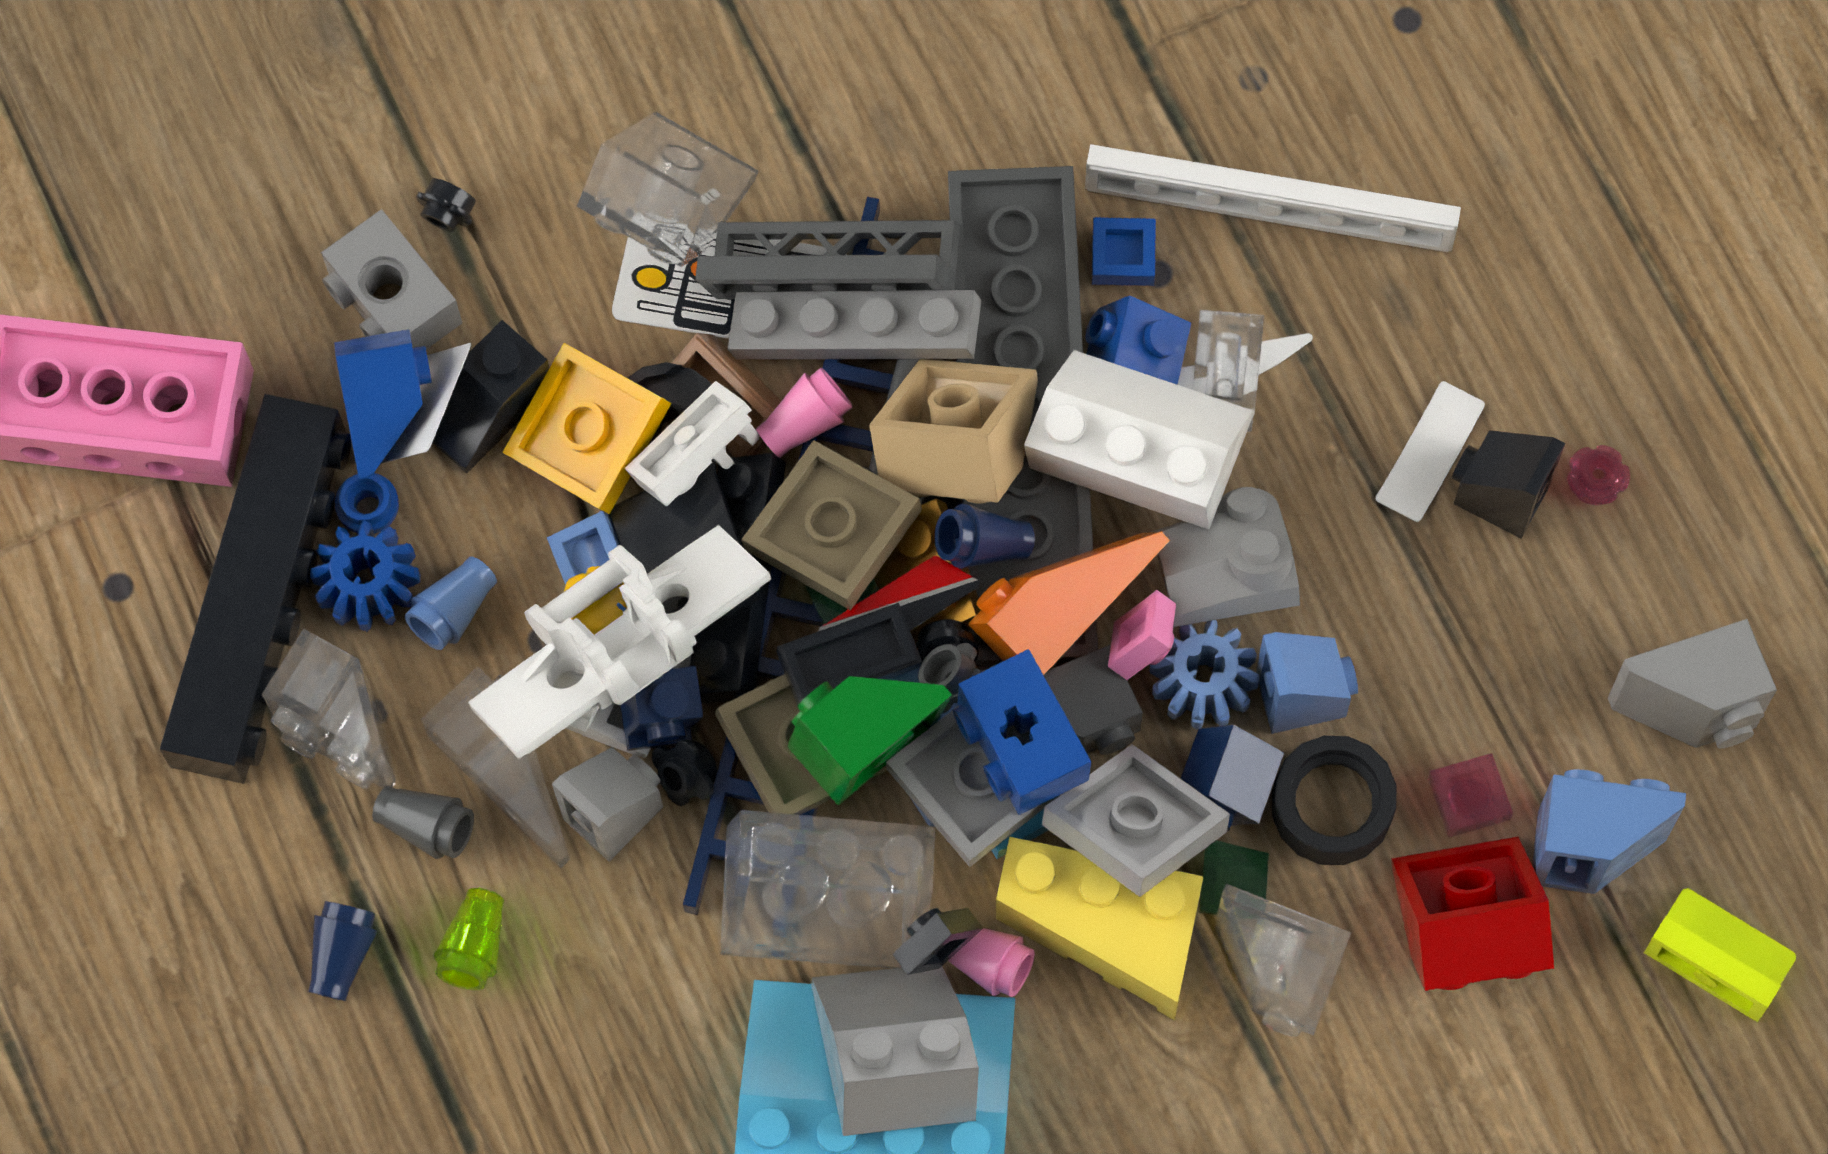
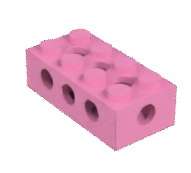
M0 314V460L232 487L254 369L241 342ZM55 389H59L53 395L44 397V395L48 392ZM121 396L116 402L104 405L108 400ZM176 404H184L176 411L166 412Z

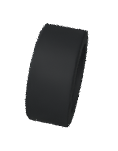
M1324 735L1302 743L1284 759L1272 791V818L1281 839L1297 855L1321 865H1346L1367 857L1383 842L1396 811L1397 784L1388 763L1370 745L1349 736ZM1323 765H1342L1356 771L1367 782L1372 794V810L1367 821L1356 832L1342 837L1325 836L1313 831L1301 819L1296 807V791L1301 779L1312 769Z

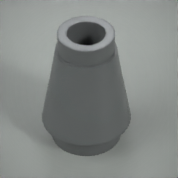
M386 786L381 790L376 798L372 812L374 822L384 825L385 828L435 859H440L444 855L451 858L458 857L465 849L474 825L473 811L463 807L460 798L400 788L396 789L390 786Z

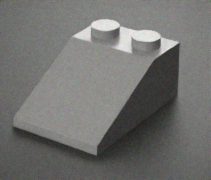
M943 967L907 975L903 968H893L812 978L811 987L843 1136L976 1121L979 1066L967 1017Z

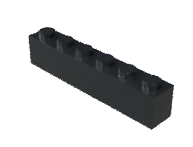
M264 394L161 742L160 751L170 768L244 784L249 766H258L262 759L267 733L266 729L261 728L267 705L275 706L281 694L284 671L282 668H278L283 648L284 645L293 646L297 638L301 611L295 608L301 586L310 587L312 584L310 571L311 568L317 566L318 562L317 550L312 548L318 527L326 529L332 517L335 494L333 491H329L335 469L344 470L350 454L351 435L346 433L338 409Z

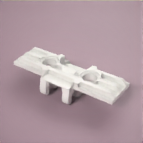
M719 525L648 574L640 561L623 546L618 545L608 553L610 560L542 608L535 604L524 612L530 626L546 646L509 671L468 703L474 713L520 759L524 755L530 754L598 705L604 710L612 703L623 704L693 654L692 646L697 643L694 636L770 581L771 576L769 572ZM622 582L624 583L619 589L628 609L623 612L622 616L594 635L578 618L571 619ZM675 596L689 598L687 604L679 611L670 614L665 613L662 603L667 599ZM580 670L584 672L581 680L571 687L563 689L553 687L555 680L567 671Z

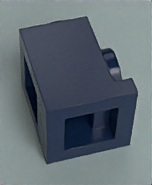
M696 666L670 669L620 705L627 751L657 748L662 745L665 747L675 746L682 739L692 740L691 728L703 718Z

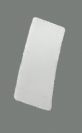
M1445 381L1441 382L1393 469L1376 495V501L1413 521L1419 522L1460 453L1485 403Z

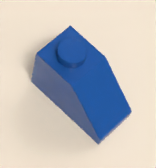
M409 329L334 342L337 367L359 478L373 475L423 405L420 385L432 383L426 347L419 346L413 348Z

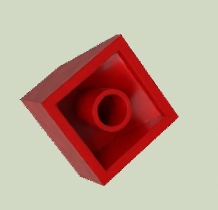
M1519 837L1391 858L1392 871L1410 955L1425 991L1434 989L1457 990L1467 986L1469 983L1497 978L1520 979L1531 975L1533 972L1554 969L1549 900Z

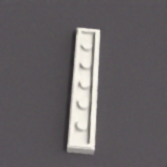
M1090 144L1086 164L1085 189L1091 192L1443 252L1452 251L1461 207L1092 144Z

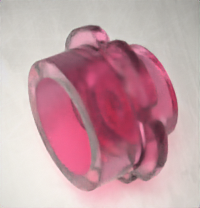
M1599 445L1596 449L1591 450L1589 447H1584L1572 456L1569 462L1572 470L1568 474L1567 481L1572 492L1581 501L1590 505H1605L1615 501L1618 493L1624 492L1630 482V470L1628 466L1622 464V456L1614 448ZM1600 469L1604 472L1605 476L1602 479H1597L1593 476V471Z

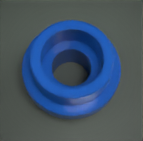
M373 473L372 476L359 478L358 474L349 477L341 484L335 497V510L339 520L347 529L357 534L363 520L372 524L374 534L381 532L394 521L399 509V498L395 487L386 477L377 473ZM372 497L379 501L378 507L371 513L364 514L357 511L358 503L364 498Z

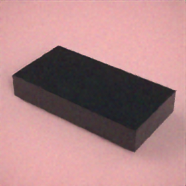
M899 603L779 645L776 650L797 706L813 690L826 681L833 688H836L849 676L887 680L920 668L922 663Z

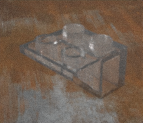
M303 629L262 693L273 715L271 722L283 733L280 740L290 749L306 758L313 759L318 752L338 763L335 768L338 774L363 789H369L372 782L382 788L386 786L393 787L396 783V777L375 695L360 660Z

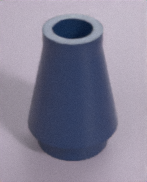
M960 504L954 509L945 510L940 515L935 528V546L938 555L943 560L950 561L957 568H966L1010 559L1025 560L1031 555L1035 543L1034 530L1029 522L1015 521L968 504Z
M324 902L321 916L314 915L312 971L308 989L309 993L341 1001L347 1000L349 988L378 932L372 929L375 913L339 903Z

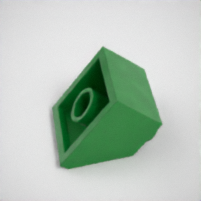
M849 676L836 688H833L826 681L813 690L797 706L800 712L791 721L795 728L787 747L839 806L881 771L889 759L937 723L952 694L944 685Z

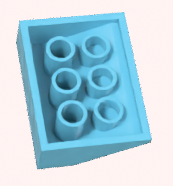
M754 980L740 1087L734 1154H1005L1015 998L956 994L967 1017L979 1066L976 1121L843 1136L811 984Z

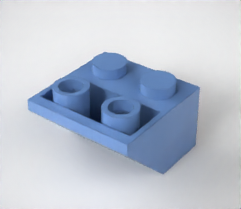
M1568 770L1564 773V776L1554 774L1538 810L1532 866L1543 887L1595 894L1666 842L1685 807L1686 793L1669 791L1670 786L1668 784L1652 779L1632 780L1630 785L1604 782L1603 775L1589 770Z

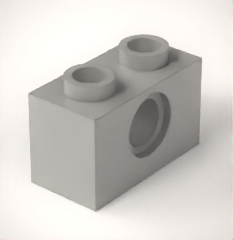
M382 209L321 252L329 274L322 279L325 287L342 309L345 310L350 305H353L365 321L360 323L359 327L365 337L409 329L413 348L425 346L428 349L462 324L456 299ZM385 284H396L402 287L399 293L390 299L382 300L373 297L374 292Z

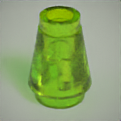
M470 888L467 890L465 900L462 901L433 955L438 963L435 974L445 983L466 990H482L486 987L488 978L496 975L503 915L502 909L505 903L503 897L499 894L483 888Z

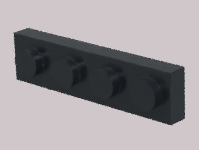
M774 453L733 457L734 464L729 469L718 466L717 475L742 546L741 539L784 481L786 462ZM750 554L771 575L772 565ZM770 581L758 590L760 600L716 620L694 636L697 643L692 647L694 653L691 654L690 667L696 666L701 704L732 701L755 689Z

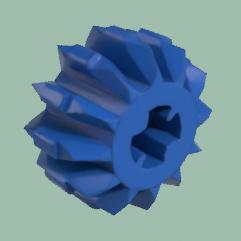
M363 520L359 527L358 536L351 538L345 528L338 526L335 534L339 546L336 548L331 545L319 544L317 554L324 564L311 568L310 571L313 584L321 587L315 595L319 606L322 609L334 607L333 618L341 626L348 623L356 615L360 629L368 632L373 624V616L381 614L386 624L393 625L396 617L392 606L395 604L411 608V598H413V595L407 588L421 582L419 569L410 565L416 557L413 547L409 543L397 545L399 539L397 532L390 526L386 527L375 537L372 524ZM369 568L371 575L375 576V578L371 582L362 584L360 577L356 574L361 570Z

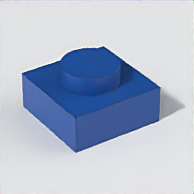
M1093 217L1092 285L1154 286L1156 219Z

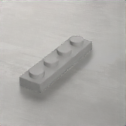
M975 290L736 292L728 351L735 359H974L982 300Z

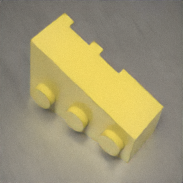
M1009 837L996 897V919L1066 959L1070 957L1103 976L1104 981L1120 990L1124 988L1156 1006L1157 1011L1175 1021L1203 876L1174 871L1139 897L1077 850Z

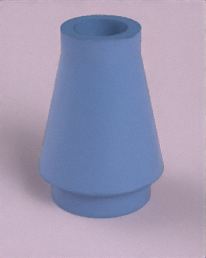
M472 556L468 557L461 566L411 598V608L405 614L408 626L418 638L434 649L442 650L448 643H458L487 593L497 583L496 576L481 560Z

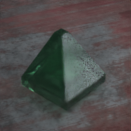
M1218 840L1206 847L1203 853V882L1199 913L1265 918L1269 853Z

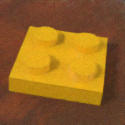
M563 343L502 453L596 508L610 514L631 477L624 468L649 445L672 403L570 345Z

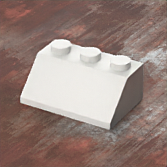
M1074 350L1047 386L1024 443L1029 468L1209 530L1254 413L1253 410Z

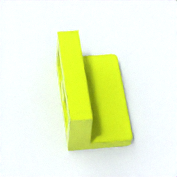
M1689 888L1681 891L1644 951V954L1756 1022L1759 1021L1780 989L1781 983L1796 960V954L1792 950Z

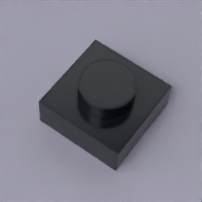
M934 908L921 915L907 928L906 932L910 938L893 953V956L907 975L941 968L983 928L969 908L941 912L939 908Z

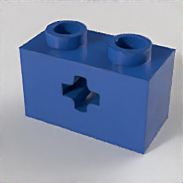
M1029 649L958 684L959 707L952 710L954 719L969 745L979 742L990 762L983 766V770L991 789L1000 802L1009 798L1018 815H1021L1089 781L1091 760ZM1014 725L1020 734L1030 731L1029 742L1022 745L1016 736L1006 739L1007 728Z

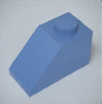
M1280 632L1263 635L1256 673L1260 676L1258 685L1271 734L1347 716L1351 701L1350 695L1358 694V683L1350 656L1340 658L1335 638Z

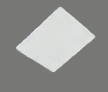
M471 343L427 355L432 383L420 385L423 405L381 463L425 453L430 449L470 350Z

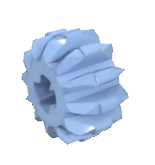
M1216 620L1206 621L1204 633L1197 634L1192 624L1180 626V640L1174 638L1172 648L1166 657L1158 664L1150 665V673L1160 679L1153 685L1152 694L1154 698L1159 700L1172 699L1167 712L1171 720L1180 717L1186 710L1191 711V726L1196 730L1202 728L1205 714L1211 713L1215 722L1219 726H1224L1229 723V708L1245 712L1250 705V698L1245 691L1257 689L1259 683V674L1248 669L1256 661L1257 654L1254 648L1237 649L1241 640V632L1238 628L1229 630L1223 637L1217 636L1218 624ZM1200 665L1213 668L1210 682L1196 680Z

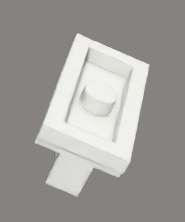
M715 381L624 469L640 487L667 507L677 496L687 492L695 484L698 476L712 463L711 460L724 469H729L734 464L732 458L726 453V445L737 435L752 446L758 441L759 434L750 422L752 420L747 415L751 408L745 401Z

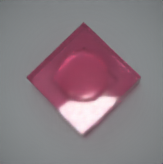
M1492 753L1430 771L1428 780L1449 838L1511 819L1513 811Z

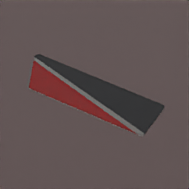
M932 556L854 605L851 610L848 609L819 628V631L896 603L900 604L908 627L912 630L980 586V581L942 558Z

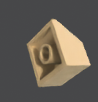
M919 359L869 425L878 476L916 497L941 496L965 499L976 504L998 503L1023 467L1025 456L1024 443L1029 433L1038 383L1037 371L1035 369Z

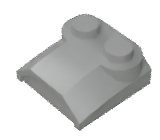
M1241 487L1226 493L1220 500L1209 530L1183 521L1151 531H1162L1170 540L1157 554L1167 596L1176 603L1173 627L1300 606L1299 583L1292 546L1279 504L1270 493L1253 487Z

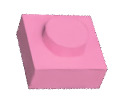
M1156 590L1114 621L1108 667L1128 680L1147 665H1156L1161 662L1169 653L1174 643L1173 625L1176 603Z

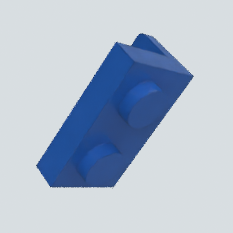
M1129 295L1100 307L1091 317L1085 335L1086 341L1089 343L1086 354L1178 385L1191 322Z

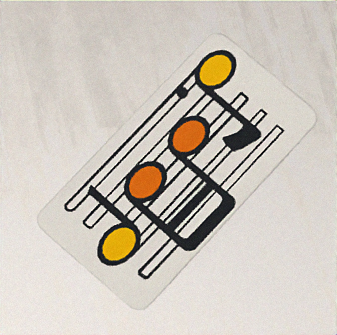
M647 217L634 219L630 226L612 305V314L615 319L691 333L713 334L716 337L729 339L735 299H716L695 280L698 256H714L717 229ZM759 240L734 241L733 256H764L769 252ZM769 240V241L772 243L773 246H775V245H776L777 243H779L781 240ZM799 243L787 255H824L827 250L823 246Z

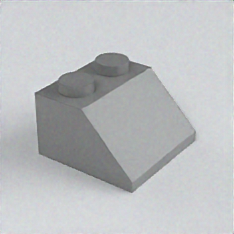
M1748 619L1625 659L1609 693L1608 701L1612 710L1697 748L1715 742L1717 748L1723 749L1742 743L1754 735L1752 729L1756 728L1761 718L1764 717V712L1777 689Z

